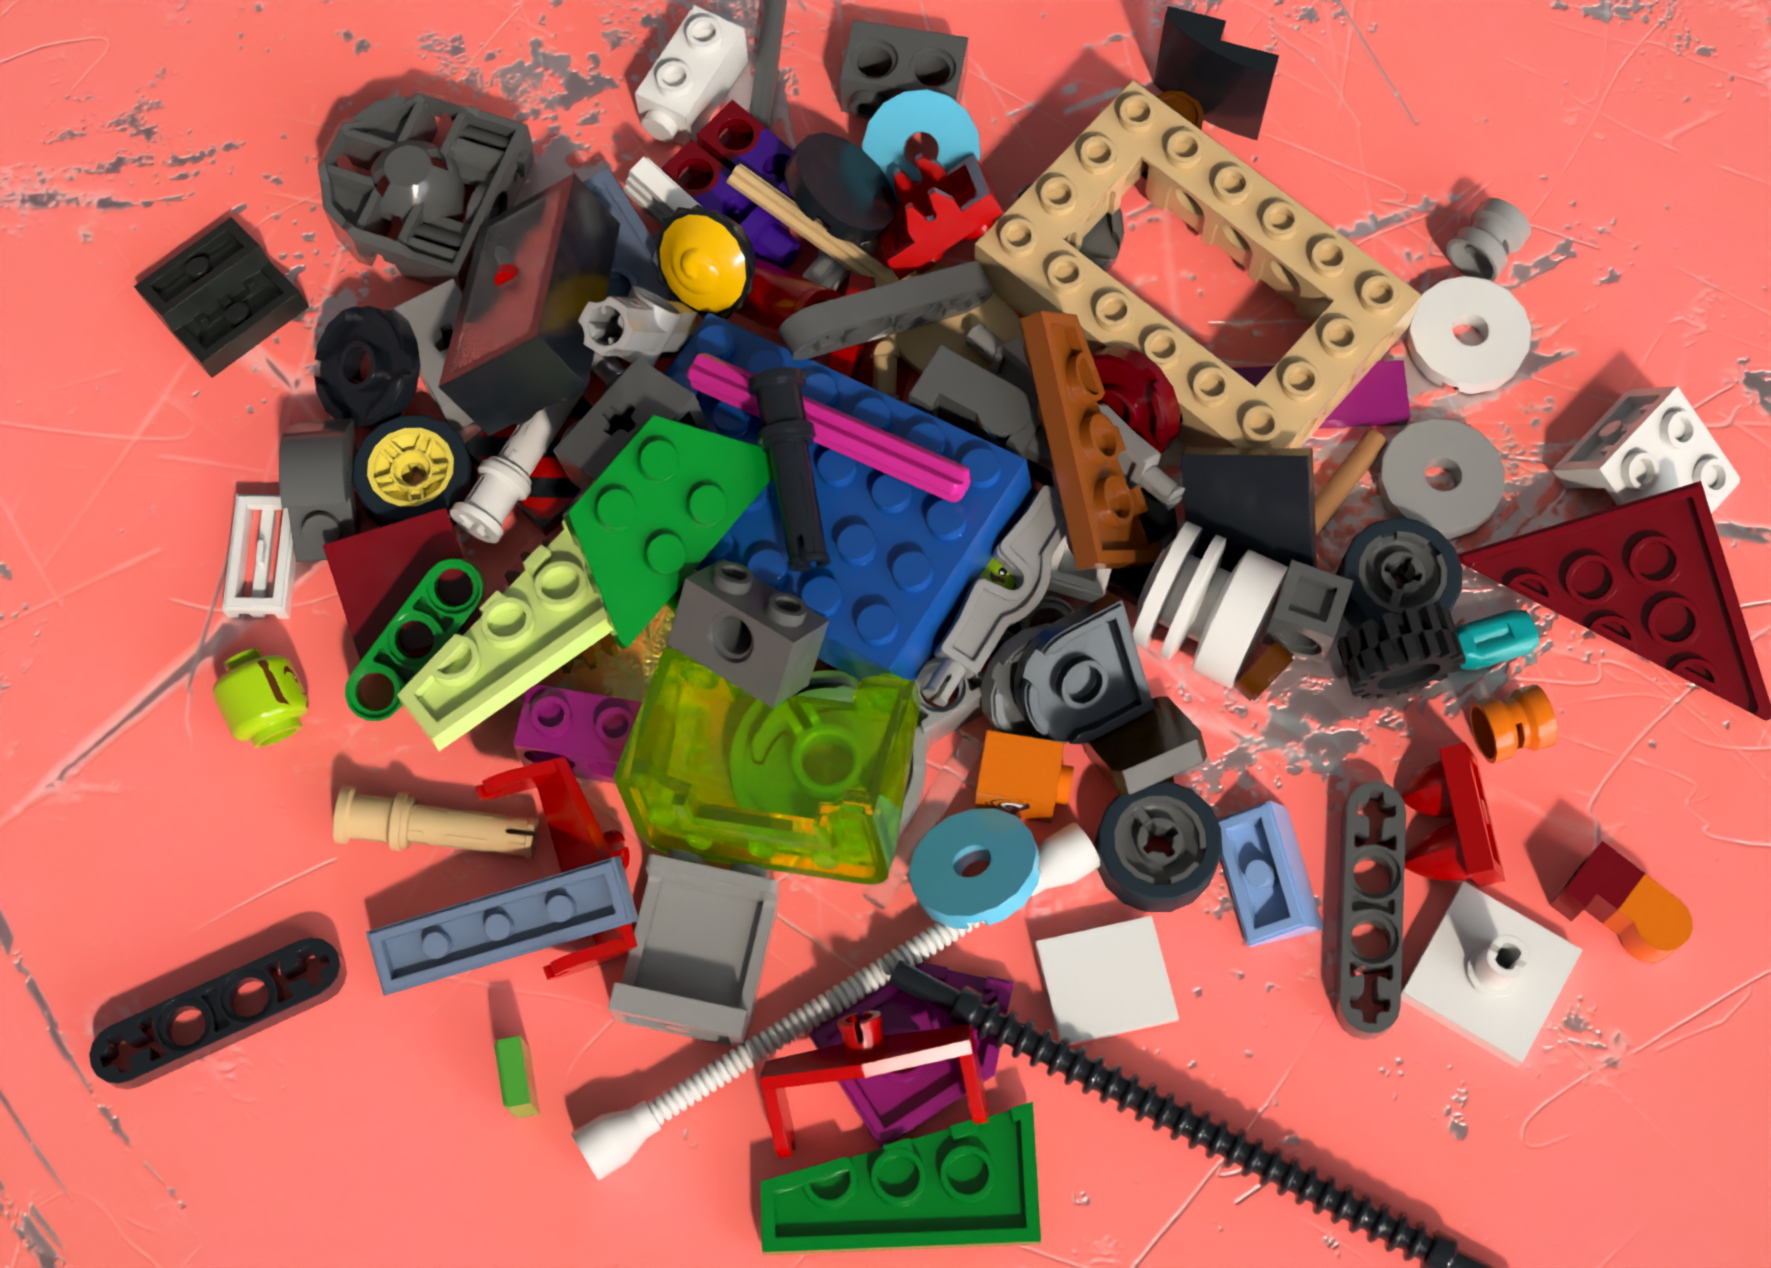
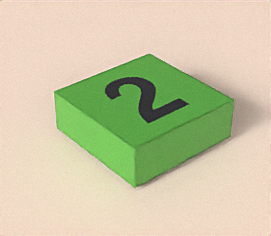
M520 1035L496 1040L497 1044L494 1045L503 1106L516 1119L539 1115L540 1109L529 1046Z

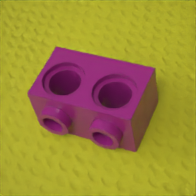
M535 684L525 693L513 745L523 766L565 756L575 777L650 790L663 727L656 704Z

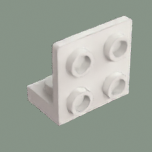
M1678 386L1628 389L1552 469L1565 489L1605 488L1617 506L1701 481L1711 514L1740 483L1739 475Z

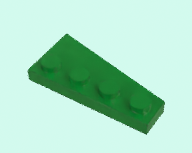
M1033 1102L1010 1108L1009 1111L989 1116V1123L975 1125L973 1119L951 1125L945 1130L911 1140L906 1138L883 1145V1148L850 1158L845 1156L760 1181L761 1244L763 1256L1040 1245L1041 1228Z

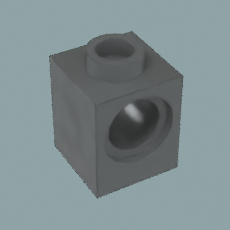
M1291 560L1262 643L1271 646L1276 640H1279L1291 653L1323 664L1335 639L1354 581Z

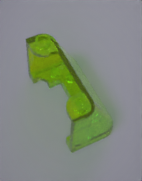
M664 648L613 779L638 836L650 847L663 853H667L668 850L672 849L683 850L697 854L707 861L727 864L745 863L765 870L856 884H880L888 879L896 854L920 710V696L915 680L903 679L897 675L883 673L862 679L856 686L853 703L793 695L781 706L771 708L678 650Z

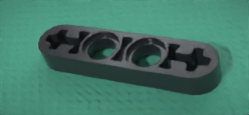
M310 937L296 941L107 1027L98 1034L92 1043L89 1053L91 1068L96 1076L116 1088L129 1090L145 1085L330 1000L339 993L345 984L347 976L345 960L330 943L323 939ZM311 956H315L321 963H330V965L321 970L323 981L313 986L306 978H300L287 984L286 987L293 994V997L285 1000L283 988L272 976L273 972L279 969L280 973L287 980L303 974L307 971L305 960ZM254 981L264 983L268 988L269 994L264 1009L258 1014L249 1017L238 1015L234 1007V999L238 990L246 983ZM189 1010L201 1011L205 1017L206 1024L204 1033L193 1044L177 1045L171 1035L172 1024L177 1016ZM151 1027L154 1028L156 1040L166 1051V1055L162 1057L151 1047L135 1053L130 1057L132 1068L127 1072L116 1065H110V1061L119 1056L117 1045L123 1041L133 1048H141L154 1042V1039L147 1032Z

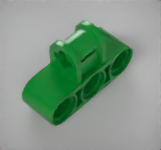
M450 558L438 562L428 571L351 673L345 685V699L348 707L356 716L366 721H381L390 718L402 707L397 694L454 634L464 635L466 633L461 628L481 603L486 589L484 575L475 563L465 558ZM450 568L466 572L472 580L473 593L464 604L452 605L445 602L439 594L438 580L441 574ZM411 620L421 621L432 630L434 645L428 654L413 656L402 648L399 641V633L406 622ZM370 673H381L392 681L395 693L390 705L375 707L365 701L361 694V682L364 676Z

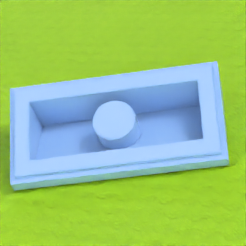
M1267 801L1218 819L1222 833L1223 852L1221 857L1247 946H1259L1322 930V920L1288 809L1279 803Z

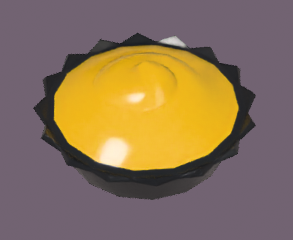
M698 204L690 209L677 207L674 215L662 218L661 230L653 235L656 250L651 259L658 268L657 281L667 288L669 300L682 302L696 311L703 319L708 313L728 320L734 311L743 310L746 298L753 293L752 282L755 278L757 261L753 244L744 229L729 216L720 214L718 211H709Z

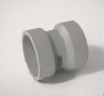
M1487 198L1472 213L1470 227L1465 226L1459 229L1448 242L1446 250L1452 264L1465 276L1495 281L1508 263V254L1518 252L1530 238L1531 226L1526 216L1511 203L1499 198Z

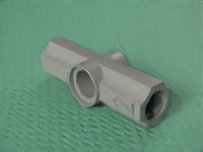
M633 286L627 297L609 296L601 302H588L578 322L584 331L583 344L599 355L619 356L630 363H633L638 357L654 367L659 357L673 358L680 353L698 328V313L682 302L667 301L644 288Z

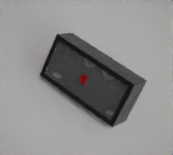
M575 173L481 225L438 387L489 436L512 424L521 425L527 422L536 412L560 400L568 401L575 398L588 387L591 369L606 385L615 376L626 371L624 366L614 356H601L583 344L584 331L578 320L588 302L606 300L620 223Z

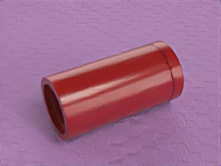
M756 258L755 278L752 282L753 293L746 298L743 310L734 312L780 334V325L794 313L811 305L843 296L837 291L763 259Z

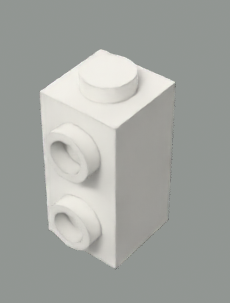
M696 5L692 7L635 92L640 125L651 136L662 142L674 141L683 146L691 139L694 142L697 141L696 134L710 121L748 63L745 28Z

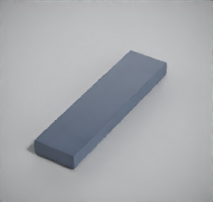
M617 856L366 931L382 992L386 996L639 921L621 856Z

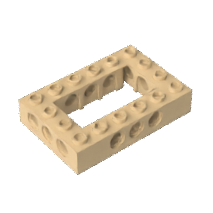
M1134 80L975 243L974 261L980 262L994 289V294L1025 317L1041 310L1076 314L1090 352L1100 346L1122 345L1143 353L1158 365L1174 387L1181 410L1179 432L1176 436L1190 447L1301 448L1333 410L1408 329L1422 297V294ZM1144 172L1148 173L1145 191L1148 199L1162 212L1166 208L1198 231L1201 234L1200 240L1208 247L1214 243L1247 268V276L1255 282L1259 279L1263 280L1296 305L1294 312L1313 323L1256 387L1079 252L1082 248L1083 237L1107 212L1113 215L1120 208L1122 196L1139 180Z

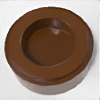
M1276 640L1234 684V687L1247 700L1255 701L1294 660L1292 658L1294 654L1279 640Z

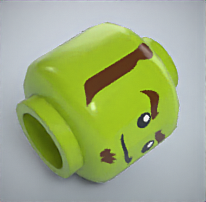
M253 648L236 654L224 662L227 673L215 682L212 691L226 726L235 740L252 741L255 748H263L278 743L303 728L300 719L308 712L309 699L288 657L274 654L263 656L260 648Z

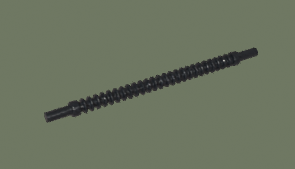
M899 960L888 981L889 985L947 1014L948 1024L952 1026L972 1024V1028L978 1030L977 1038L979 1040H983L988 1035L995 1039L994 1047L996 1049H1001L1004 1044L1013 1048L1011 1053L1013 1058L1026 1054L1030 1057L1029 1065L1031 1067H1036L1039 1062L1045 1064L1048 1076H1053L1056 1072H1060L1065 1075L1064 1083L1066 1085H1071L1073 1081L1080 1082L1083 1094L1087 1095L1091 1090L1100 1093V1103L1105 1104L1109 1099L1116 1101L1119 1113H1123L1129 1108L1135 1112V1121L1141 1122L1144 1117L1151 1119L1154 1131H1159L1162 1126L1171 1130V1140H1177L1179 1136L1186 1137L1188 1139V1148L1193 1150L1197 1145L1206 1148L1205 1156L1208 1159H1212L1216 1154L1221 1155L1224 1158L1223 1166L1225 1168H1230L1234 1163L1242 1167L1241 1175L1243 1177H1248L1251 1173L1257 1174L1260 1186L1265 1187L1269 1182L1276 1184V1192L1279 1196H1283L1289 1191L1295 1194L1294 1201L1297 1205H1302L1305 1201L1311 1202L1314 1214L1319 1215L1323 1210L1330 1212V1220L1333 1224L1339 1223L1342 1219L1346 1220L1349 1223L1348 1229L1350 1233H1356L1359 1229L1365 1230L1367 1232L1366 1239L1369 1243H1373L1380 1238L1385 1241L1384 1248L1387 1252L1394 1251L1396 1247L1403 1250L1402 1257L1406 1262L1411 1261L1415 1257L1420 1260V1268H1495L1459 1249V1243L1455 1237L1441 1230H1437L1433 1234L1428 1233L1427 1225L1424 1221L1418 1222L1415 1226L1409 1224V1216L1406 1212H1401L1397 1217L1390 1214L1391 1207L1388 1203L1385 1202L1376 1207L1372 1204L1373 1198L1371 1194L1366 1193L1361 1198L1355 1196V1189L1352 1184H1347L1343 1189L1336 1186L1337 1180L1334 1175L1331 1174L1326 1179L1320 1178L1318 1176V1168L1315 1165L1310 1166L1308 1170L1302 1169L1298 1156L1292 1157L1290 1161L1282 1158L1283 1151L1280 1147H1275L1272 1152L1266 1150L1263 1138H1257L1254 1142L1246 1139L1247 1132L1245 1129L1241 1128L1236 1133L1228 1130L1229 1122L1226 1119L1221 1120L1219 1124L1213 1123L1210 1120L1211 1112L1209 1110L1203 1111L1201 1115L1196 1114L1192 1111L1193 1103L1191 1101L1185 1102L1183 1106L1175 1102L1176 1096L1174 1092H1169L1166 1096H1162L1157 1093L1158 1085L1156 1083H1151L1148 1087L1142 1086L1139 1083V1074L1135 1073L1131 1078H1127L1122 1075L1123 1067L1117 1064L1113 1069L1107 1068L1104 1065L1105 1057L1099 1055L1095 1060L1087 1057L1088 1050L1085 1046L1080 1047L1078 1051L1072 1050L1069 1047L1070 1039L1064 1037L1060 1042L1052 1039L1053 1032L1050 1028L1045 1029L1043 1033L1036 1031L1033 1019H1029L1023 1024L1017 1020V1011L1012 1010L1008 1015L1001 1013L998 1001L993 1002L991 1006L983 1003L984 995L969 986H964L960 991L902 960Z

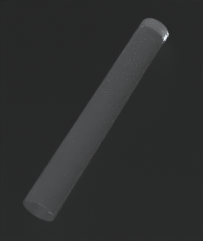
M963 734L864 892L863 897L874 906L883 910L886 909L909 871L914 849L925 834L939 823L983 752L984 744L980 740L969 734Z

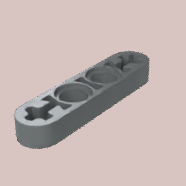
M972 261L811 305L788 317L780 325L779 332L792 358L800 361L967 313L987 301L994 293V289L980 262Z
M1378 781L1366 782L1357 787L1346 801L1341 816L1334 1009L1336 1020L1341 1028L1350 1036L1362 1040L1376 1039L1385 1034L1398 1019L1401 1008L1406 809L1404 800L1399 792L1390 785ZM1373 800L1378 802L1379 812L1389 814V817L1384 818L1378 827L1376 844L1364 845L1369 837L1370 821L1368 816L1358 814L1357 811L1363 810L1368 801ZM1354 842L1364 846L1355 847ZM1389 844L1391 849L1383 847L1382 845ZM1363 861L1379 863L1388 873V889L1377 894H1371L1362 890L1354 879L1355 866ZM1369 924L1380 929L1387 939L1388 946L1385 955L1370 959L1356 952L1351 939L1354 928ZM1350 969L1363 975L1352 977L1350 976ZM1385 971L1387 979L1377 976L1372 982L1371 997L1374 1004L1384 1007V1011L1379 1012L1372 1019L1371 1023L1363 1022L1362 1011L1351 1008L1350 1002H1356L1364 991V974H1375Z

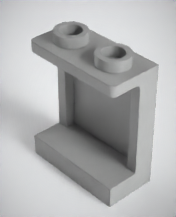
M668 850L666 857L648 854L645 866L648 880L638 915L639 921H637L634 931L638 946L629 951L621 983L614 982L608 1010L617 1023L737 1048L739 1044L744 1046V1041L748 1039L780 904L779 883L774 879H769L770 873L767 870L750 864L733 863L730 870L707 866L703 857L688 851Z

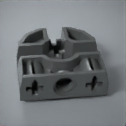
M415 90L408 96L376 100L354 117L340 121L318 162L323 209L336 238L358 263L372 267L379 254L385 262L395 264L396 268L405 278L434 287L454 279L463 295L480 227L482 224L513 207L534 162L532 139L527 124L479 110L477 107L429 92ZM445 113L450 115L453 124L440 148L432 144L437 133L435 116L441 118L442 114ZM346 154L354 166L370 170L369 176L340 168L336 162L338 156L344 157ZM430 157L442 161L446 170L434 166ZM385 175L389 185L382 197L377 191L379 180ZM465 184L476 187L470 201L468 200ZM393 215L400 217L401 224L404 225L397 240L387 238V234L392 226L391 220ZM465 215H466V224H465V223H462V220L465 218Z

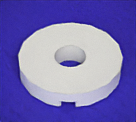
M1462 276L1442 280L1422 294L1407 329L1406 343L1412 361L1427 379L1442 386V383H1445L1452 387H1458L1456 392L1475 394L1495 390L1514 377L1529 351L1531 326L1525 308L1510 291L1487 279ZM1459 325L1472 326L1481 333L1484 342L1476 346L1464 345L1454 336L1453 328Z

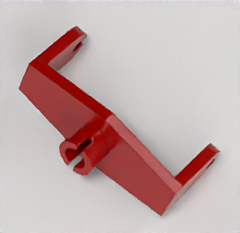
M565 756L498 773L483 780V785L475 787L481 801L492 800L537 788L562 873L617 856H621L624 870L628 867L630 861L628 847L611 851V846L626 841L624 836L615 829L606 831L604 834L602 833ZM631 923L592 934L595 946L551 961V965L543 967L547 980H555L617 960L637 947Z
M864 1011L865 1020L861 1021V1028L858 1012H855L837 1021L839 1031L842 1034L843 1044L765 1061L759 1080L773 1143L780 1159L794 1157L793 1150H796L793 1121L785 1088L866 1078L958 1056L973 1122L975 1125L989 1123L986 1090L972 1024L883 1035L882 1017L879 1011Z

